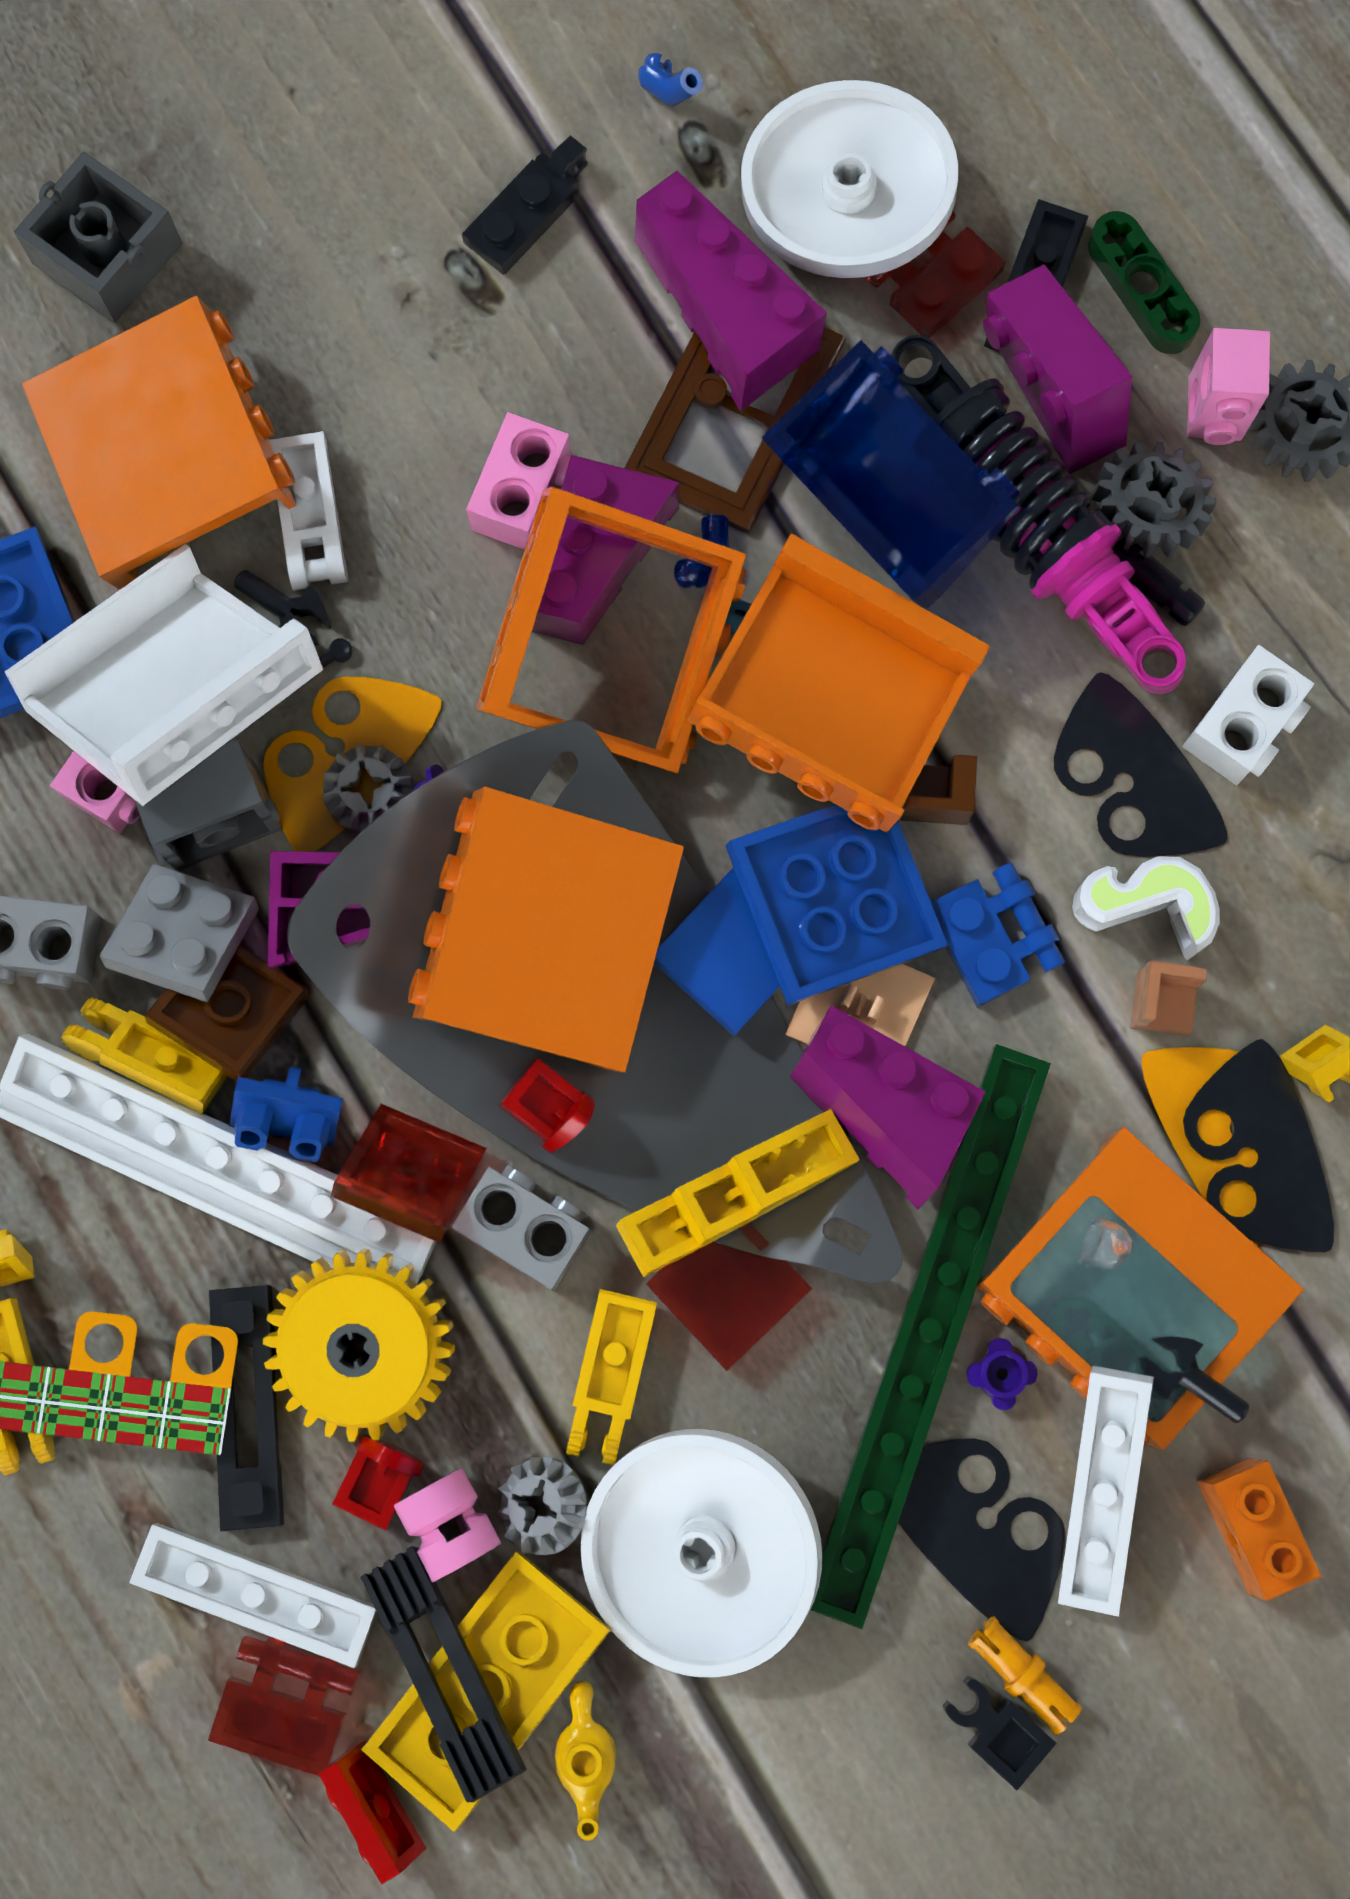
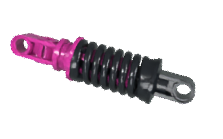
M911 335L898 342L891 354V369L900 390L928 423L915 444L916 451L921 457L927 458L933 463L940 476L948 479V486L952 491L961 494L963 505L968 509L974 510V518L978 523L987 526L988 536L992 540L1000 542V551L1009 558H1015L1014 566L1017 572L1022 575L1031 574L1029 581L1030 588L1032 589L1031 594L1036 600L1045 599L1056 594L1067 605L1065 613L1072 621L1085 617L1088 625L1101 643L1116 659L1120 660L1137 683L1147 692L1165 694L1178 687L1185 674L1186 656L1184 649L1165 627L1160 616L1136 586L1130 584L1129 579L1135 572L1134 568L1128 561L1120 562V558L1111 549L1121 535L1122 531L1116 524L1112 525L1102 511H1088L1091 505L1089 495L1085 492L1075 493L1078 488V482L1069 475L1062 477L1065 466L1061 461L1057 459L1049 461L1052 454L1051 449L1044 443L1036 444L1038 433L1032 427L1022 428L1025 422V417L1022 413L1012 411L1005 414L1010 404V399L1004 393V387L998 379H988L971 388L930 338L922 335ZM916 358H927L932 361L931 369L922 377L911 378L904 374L906 366ZM1154 652H1165L1174 658L1176 668L1165 678H1153L1143 669L1145 659Z

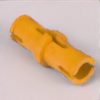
M995 1616L989 1618L983 1623L985 1630L982 1631L978 1628L967 1644L972 1649H975L1006 1681L1004 1689L1013 1698L1019 1695L1050 1727L1054 1735L1060 1734L1067 1728L1063 1722L1067 1719L1072 1724L1080 1714L1082 1706L1077 1701L1075 1702L1044 1670L1046 1664L1037 1653L1030 1656L999 1624V1620Z

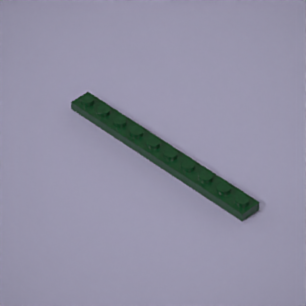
M995 1044L992 1048L979 1086L980 1089L985 1091V1094L959 1145L822 1550V1572L819 1588L810 1609L813 1612L863 1629L1051 1065L1049 1062Z

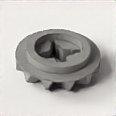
M358 743L354 749L345 753H337L333 764L324 772L322 797L329 813L340 825L358 833L362 832L399 800L413 792L412 778L402 758L386 749L383 745L376 747ZM362 768H366L367 773L371 775L374 782L383 781L382 787L374 790V799L371 800L372 809H369L367 802L364 801L360 793H351L349 791L352 790V787L360 785V776L363 775Z
M531 1457L530 1460L523 1464L512 1467V1474L507 1482L498 1488L502 1494L501 1508L495 1513L503 1520L506 1529L504 1538L514 1541L521 1548L522 1553L551 1555L564 1550L577 1538L586 1518V1494L580 1478L569 1465L551 1457ZM544 1491L543 1502L550 1506V1510L556 1512L557 1515L538 1516L534 1521L535 1510L528 1506L529 1502L525 1501V1497L540 1496Z

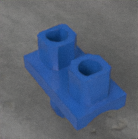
M290 1066L286 1082L264 1078L263 1082L238 1077L229 1124L230 1127H234V1144L240 1148L258 1151L266 1147L269 1134L291 1138L290 1154L296 1159L317 1162L326 1146L333 1147L343 1098L320 1094L321 1089L299 1085L301 1068Z

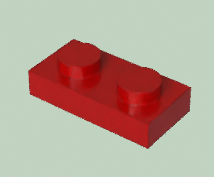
M362 1741L343 1753L319 1772L318 1775L326 1788L331 1805L340 1812L358 1843V1850L362 1859L373 1869L382 1885L404 1871L427 1848L379 1765L362 1751L366 1744L365 1741Z

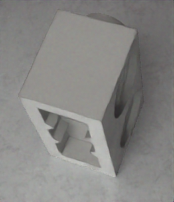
M0 896V932L6 929H13L14 931L12 945L6 951L0 953V983L13 984L16 975L37 977L36 985L58 990H71L72 981L91 984L102 917L85 905ZM70 935L71 947L68 953L58 960H51L49 950L53 941L60 936Z
M508 1165L502 1174L488 1167L451 1228L555 1292L591 1233L588 1227L581 1224L586 1213L559 1196L555 1197L552 1204L542 1200L531 1193L537 1183ZM497 1194H508L514 1198L516 1203L514 1217L504 1225L490 1224L485 1217V1206L488 1200ZM547 1224L559 1225L566 1233L564 1248L554 1256L540 1255L534 1246L536 1232Z

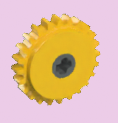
M362 1249L358 1252L355 1262L351 1263L347 1251L342 1250L334 1255L333 1268L330 1267L323 1257L317 1259L311 1264L314 1278L303 1270L294 1275L291 1279L298 1292L289 1288L279 1292L276 1298L286 1309H275L267 1316L266 1320L279 1327L278 1331L269 1333L263 1338V1345L276 1348L277 1352L276 1355L264 1363L265 1369H280L282 1375L272 1388L274 1392L289 1389L293 1397L288 1401L285 1408L290 1412L302 1405L308 1411L303 1425L306 1427L311 1426L318 1418L326 1421V1437L331 1438L341 1426L346 1427L349 1442H355L361 1435L363 1428L368 1429L369 1435L373 1440H379L385 1432V1423L387 1422L390 1428L397 1434L407 1425L405 1412L415 1420L421 1418L426 1412L420 1397L434 1403L442 1392L432 1380L445 1381L450 1375L451 1369L445 1364L440 1363L439 1360L450 1357L455 1351V1345L441 1341V1336L448 1333L454 1326L450 1320L438 1321L436 1315L446 1302L444 1298L429 1301L425 1293L433 1283L430 1278L421 1281L417 1285L410 1280L415 1265L412 1263L407 1264L399 1272L392 1269L393 1254L386 1253L376 1264L372 1263L370 1249ZM357 1334H361L367 1339L363 1348L365 1352L361 1356L352 1351L355 1344L353 1338Z

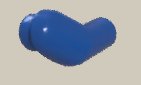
M660 53L649 54L645 58L644 66L639 68L638 77L642 88L668 106H675L698 94L703 86L702 76L692 67H687L673 76L670 75L672 63L669 59L665 60V62H660L662 56Z

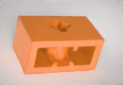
M1248 1458L1197 1481L1249 1595L1268 1601L1322 1577L1268 1460Z

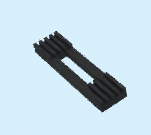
M262 1285L209 1290L210 1325L232 1329L238 1338L237 1348L253 1346L259 1466L238 1468L233 1375L221 1455H217L220 1531L284 1525L281 1464H279L276 1392L272 1388L275 1384V1370L265 1369L264 1365L268 1359L274 1356L273 1348L263 1345V1338L269 1333L274 1332V1325L266 1320L268 1314L273 1311L272 1286ZM211 1336L212 1369L215 1372L223 1362L224 1349L221 1343Z
M410 1546L406 1549L405 1553L395 1555V1559L387 1560L383 1563L382 1567L377 1566L372 1569V1573L364 1574L360 1578L386 1632L390 1633L441 1741L439 1745L466 1802H475L525 1772L527 1768L436 1581H431L417 1553L419 1548ZM426 1613L478 1718L475 1725L465 1728L462 1733L409 1624Z

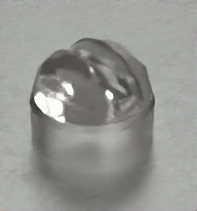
M1097 1217L1091 1222L1084 1235L1081 1246V1259L1084 1263L1101 1269H1116L1125 1263V1259L1131 1255L1133 1248L1132 1239L1127 1230L1122 1226L1102 1217Z

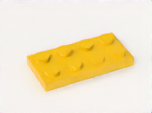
M516 1551L457 1626L518 1751L612 1630L520 1551ZM442 1646L429 1662V1666L462 1733L465 1728L475 1725L478 1718ZM412 1684L362 1748V1751L449 1829L455 1832L462 1826L482 1798L475 1802H466L439 1745L441 1741L414 1684Z

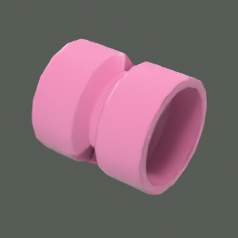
M463 1467L394 1505L408 1535L418 1536L422 1541L417 1553L432 1582L452 1573L501 1544L487 1514L475 1512L473 1508L478 1496ZM455 1517L462 1534L446 1541L438 1526Z

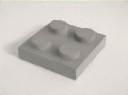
M153 864L101 952L100 958L105 968L208 1002L259 910L256 899L253 896Z

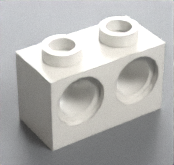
M1258 645L1182 747L1236 786L1249 772L1259 777L1279 751L1271 743L1280 730L1284 729L1291 734L1311 708L1303 699L1315 683ZM1257 688H1266L1274 692L1279 700V707H1271L1264 704L1258 697ZM1225 731L1240 733L1245 738L1248 749L1242 751L1231 747L1226 741Z

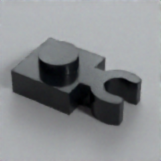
M967 1676L963 1682L975 1693V1706L969 1711L962 1712L946 1700L942 1705L943 1709L954 1723L963 1727H975L978 1730L967 1744L1017 1791L1057 1743L1007 1697L994 1710L991 1707V1699L987 1689L977 1679Z

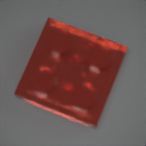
M381 1103L335 1179L331 1197L440 1243L483 1163L487 1148Z
M750 1222L738 1228L760 1251L770 1244ZM712 1242L663 1267L646 1283V1286L725 1371H728L812 1290L787 1261L748 1253L716 1242Z

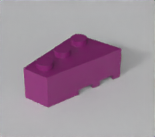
M1042 265L988 292L987 318L983 320L985 335L992 347L1000 351L1069 474L1125 447L1133 376L1048 268Z
M574 455L570 457L561 490L662 525L667 520L670 521L679 509V482ZM567 517L532 632L583 645L622 590V584L639 561L642 562L651 547Z
M270 851L268 968H283L297 963L288 945L287 933L290 918L308 890L340 852ZM352 904L344 908L338 917L336 924L337 936L345 947L363 943L370 931V918L362 906Z
M832 1005L815 1029L790 1075V1078L823 1112L830 1109L833 1111L841 1127H845L869 1152L866 1157L878 1169L883 1167L908 1192L905 1197L917 1210L939 1188L985 1094L984 1090Z

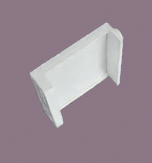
M184 544L5 671V674L25 711L139 804L144 806L320 673L323 668L307 627L294 618L281 628L270 622L201 574L190 547Z

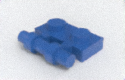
M1012 862L992 872L1002 892L989 899L979 880L976 879L931 901L948 944L946 949L977 1008L1027 984L1031 980L1022 960L1035 954L1045 973L1065 963L1055 944L1060 940L1052 924L1045 925L1032 901V898L1036 895L1028 879L1021 880ZM1011 909L1026 936L1013 944L998 918L999 915Z

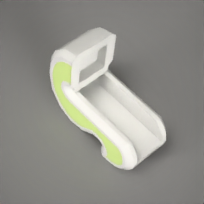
M1157 856L1146 861L1137 868L1125 884L1117 880L1118 871L1115 867L1106 866L1091 873L1074 894L1072 904L1074 916L1079 923L1094 932L1167 908L1172 928L1182 954L1187 961L1212 943L1220 924V908L1215 891L1201 869L1181 857Z

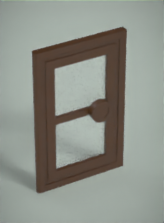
M824 327L820 350L740 412L731 397L732 390L722 374L717 375L707 358V349L694 331L625 469L679 482V503L745 533H750L846 342V337Z

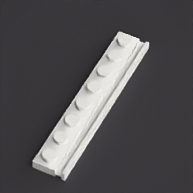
M30 1034L18 1037L0 1083V1118L314 1262L323 1257L331 1268H333L334 1255L342 1250L347 1251L351 1263L355 1262L358 1252L362 1249H370L372 1263L376 1264L386 1253L393 1254L392 1269L399 1272L409 1263L415 1265L410 1280L417 1285L444 1225L442 1222L313 1163L296 1159L292 1154L269 1143H266V1147L258 1151L237 1147L234 1144V1127H230L208 1115L200 1114L162 1094Z

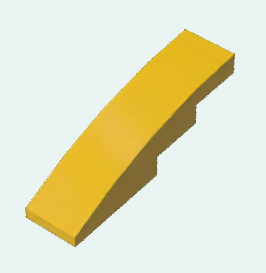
M830 1109L733 1156L727 1164L676 1188L671 1195L620 1219L616 1227L644 1278L801 1195L856 1164L860 1159L833 1111Z

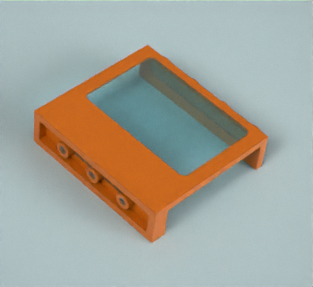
M1122 1127L1108 1137L1098 1150L1100 1152L998 1266L989 1275L982 1277L977 1284V1287L985 1294L980 1300L985 1309L1006 1326L1011 1320L1017 1323L1030 1335L1025 1340V1345L1047 1365L1052 1366L1058 1361L1074 1376L1069 1385L1085 1401H1087L1092 1366L1144 1375L1139 1359L1140 1357H1147L1164 1372H1181V1369L1176 1365L1175 1355L1155 1343L1152 1338L1183 1337L1202 1343V1348L1195 1355L1198 1368L1222 1384L1304 1290L1302 1286L1131 1132ZM1185 1388L1173 1389L1168 1399H1160L1152 1389L1144 1446L1147 1443L1151 1448L1164 1450L1205 1402Z

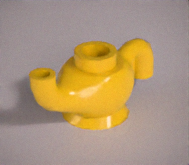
M580 1680L575 1682L570 1689L569 1700L573 1717L571 1724L562 1731L557 1740L555 1764L557 1775L563 1787L570 1793L576 1804L578 1814L577 1833L581 1839L590 1841L598 1834L600 1802L607 1786L612 1780L617 1751L614 1740L608 1731L592 1720L591 1706L594 1696L592 1685L587 1681Z

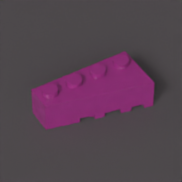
M675 171L637 199L634 241L665 291L672 293L682 309L681 317L691 333L695 331L707 349V358L717 375L722 374L732 390L731 397L740 412L820 350L827 312L681 173Z

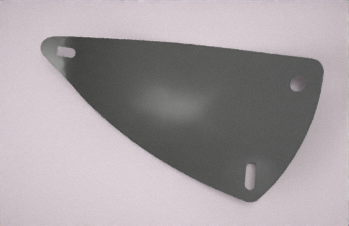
M569 720L530 731L488 748L428 781L382 813L339 853L297 905L288 925V945L297 963L347 1022L380 1053L420 1085L470 1120L532 1158L574 1181L638 1211L671 1195L676 1188L727 1164L733 1156L823 1113L790 1078L803 1051L796 1039L785 1035L789 1026L771 996L740 1031L733 1036L654 964L625 1073L590 1066L588 1063L437 1022L416 1019L412 1017L415 1004L408 1003L413 976L418 968L425 970L431 947L423 944L425 930L432 912H441L443 895L445 898L446 890L439 888V880L448 854L456 856L462 833L454 831L459 806L464 797L471 799L474 791L485 786L530 800L557 757L565 751H570L577 758V769L552 807L674 843L596 731L585 722ZM683 855L658 947L708 895V892ZM357 904L362 906L369 915L370 931L363 944L356 948H347L338 939L336 924L344 908ZM536 1058H539L580 1092L585 1091L595 1100L594 1112L587 1126L570 1142L551 1154L541 1147L543 1141L498 1106L529 1064ZM845 1127L842 1129L860 1159L856 1164L713 1241L768 1258L823 1268L869 1284L889 1281L899 1272L903 1262L902 1250L888 1215ZM832 1218H840L869 1233L871 1236L861 1253L857 1254L845 1246L828 1239L823 1233L825 1223Z

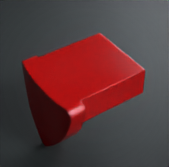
M536 1058L529 1064L498 1106L543 1141L541 1147L551 1154L570 1142L587 1126L594 1112L595 1100L585 1091L580 1092L539 1058Z
M361 1434L355 1444V1447L358 1449L332 1505L383 1530H387L396 1514L394 1505L402 1501L413 1476L420 1477L425 1464L411 1453L382 1439L373 1440L371 1436Z

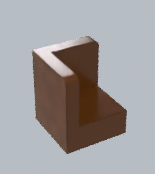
M954 755L949 767L924 765L902 806L904 812L900 820L968 825L975 811L977 756Z

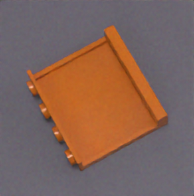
M197 295L21 383L99 577L119 590L139 577L135 568L277 498L288 509L296 506L288 487L295 483L293 473L280 452L274 453L268 439L275 435L274 428L260 404L254 406L248 390L255 387L252 376L240 357L234 359L228 343L235 340L233 331L224 314L219 309L212 312Z
M791 533L686 721L695 725L696 731L706 740L718 745H726L727 743L747 754V760L756 768L771 774L779 772L797 782L798 789L806 796L820 802H827L829 800L848 811L849 818L859 826L869 830L880 829L887 833L901 818L904 812L902 806L970 677L983 662L990 645Z
M484 786L474 791L471 799L463 798L457 812L454 831L460 832L462 835L456 856L448 854L441 871L439 888L445 889L446 894L441 912H432L425 930L423 944L431 947L425 970L418 968L411 982L408 1003L415 1004L412 1017L581 1061L601 1069L625 1073L684 846Z

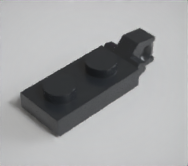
M570 135L552 152L551 157L542 152L536 157L535 161L532 159L462 233L463 243L501 274H506L574 202L573 194L580 186L579 180L576 177L588 165V161H586L587 148Z

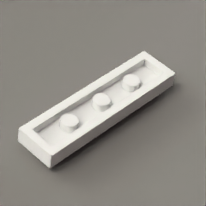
M1092 1366L1058 1604L1119 1617L1154 1379L1152 1376Z
M159 1523L152 1524L129 1582L130 1584L355 1668L360 1661L377 1615V1611L372 1603Z

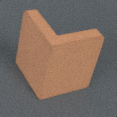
M1149 961L1136 975L1130 1028L1180 1036L1192 1034L1197 988L1207 981L1208 969Z

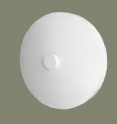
M842 80L815 85L780 102L760 121L747 143L741 166L743 205L752 228L762 242L777 256L802 270L836 278H859L885 273L919 256L931 246L947 225L954 208L958 185V160L953 141L947 129L933 111L918 99L897 88L860 80Z
M684 1429L668 1432L641 1443L619 1460L603 1477L595 1489L586 1510V1518L581 1533V1560L585 1582L597 1611L616 1637L629 1649L650 1663L671 1672L694 1677H722L741 1673L762 1664L784 1648L794 1637L807 1617L819 1588L822 1572V1546L818 1524L805 1493L789 1471L772 1455L757 1445L732 1434L716 1430Z

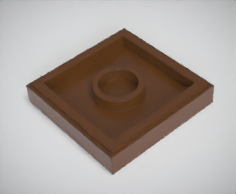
M239 945L208 1002L166 989L145 1014L147 1024L237 1082L238 1077L246 1078L307 1001L309 989L277 968H268L266 961Z

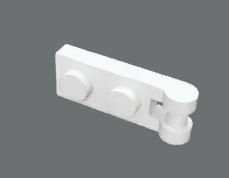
M324 432L269 440L274 453L280 452L283 455L295 479V483L288 487L296 506L288 509L277 498L287 569L292 590L306 589L310 586L311 582L329 579L332 585L348 582L327 440ZM324 546V558L305 559L304 548Z

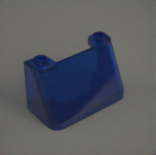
M860 340L761 438L910 599L927 610L945 593L1019 510L1017 503L1013 499L1020 491L997 467L990 474L981 467L979 468L905 391L897 379L904 370L891 354L882 346L873 353Z

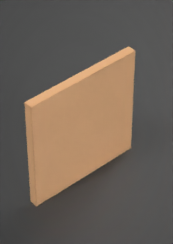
M900 964L802 1000L798 1004L785 1035L807 1045L815 1029L832 1005L906 1046L935 978L905 964Z

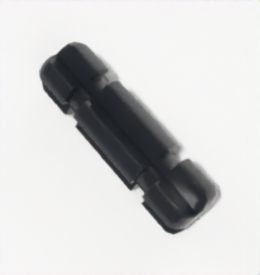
M1125 537L1119 540L1112 550L1120 558V562L1128 561L1134 568L1135 572L1129 581L1159 607L1168 606L1171 609L1168 614L1183 626L1190 624L1205 606L1204 599L1191 588L1187 591L1182 589L1180 586L1184 582L1152 555L1150 558L1141 554L1143 548L1139 544L1135 543L1130 550L1126 551L1123 549Z

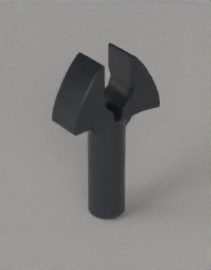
M243 570L236 576L234 581L235 588L277 615L280 620L279 628L293 618L295 619V615H298L300 617L313 616L320 623L331 629L330 619L325 607L311 586L306 588L301 597L289 598L248 570ZM310 633L314 646H318L319 643L316 637Z
M1174 1336L1152 1338L1155 1343L1175 1355L1176 1365L1181 1369V1372H1164L1147 1357H1140L1139 1360L1143 1373L1146 1376L1154 1377L1152 1389L1160 1399H1168L1173 1389L1185 1388L1232 1422L1239 1423L1245 1419L1249 1412L1248 1402L1198 1368L1195 1355L1202 1348V1343L1193 1339Z

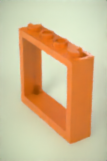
M549 487L542 491L475 710L534 729L566 721L510 703L566 518L568 517L712 567L656 749L595 730L612 754L678 774L681 763L686 765L690 749H695L697 733L691 731L693 724L686 720L710 679L708 676L715 655L720 657L729 641L731 625L725 622L732 601H739L746 586L742 583L747 571L743 569L747 554L573 493Z

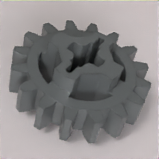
M1306 360L1299 373L1288 363L1283 366L1278 377L1269 374V395L1249 427L1250 430L1259 431L1253 438L1250 446L1252 449L1265 447L1268 450V454L1263 461L1266 467L1277 460L1283 463L1282 477L1287 478L1296 468L1301 469L1304 482H1310L1317 470L1320 469L1321 473L1328 479L1334 475L1339 465L1346 468L1350 465V391L1348 390L1350 387V375L1340 381L1333 378L1335 373V365L1329 364L1323 373L1315 372L1313 360Z
M1138 441L1134 443L1129 454L1120 448L1115 452L1111 462H1105L1096 480L1098 483L1092 493V500L1100 503L1097 510L1102 511L1111 524H1116L1122 531L1121 534L1125 537L1123 543L1124 550H1130L1137 543L1143 545L1145 557L1150 558L1156 547H1161L1167 557H1172L1179 545L1187 550L1190 549L1197 537L1202 536L1212 520L1210 513L1216 505V498L1207 494L1214 483L1212 479H1199L1197 477V473L1202 466L1200 461L1192 462L1189 465L1182 461L1184 449L1178 448L1173 455L1165 453L1163 442L1157 441L1153 450L1147 452L1145 446ZM1129 478L1130 482L1126 490H1121V483ZM1182 508H1186V517L1179 521L1177 516Z

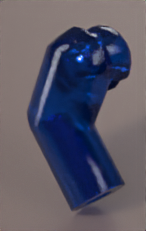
M720 514L703 517L701 519L702 539L729 548L728 518ZM683 558L675 564L674 577L682 588L689 589L693 586L703 588L707 586L712 567Z

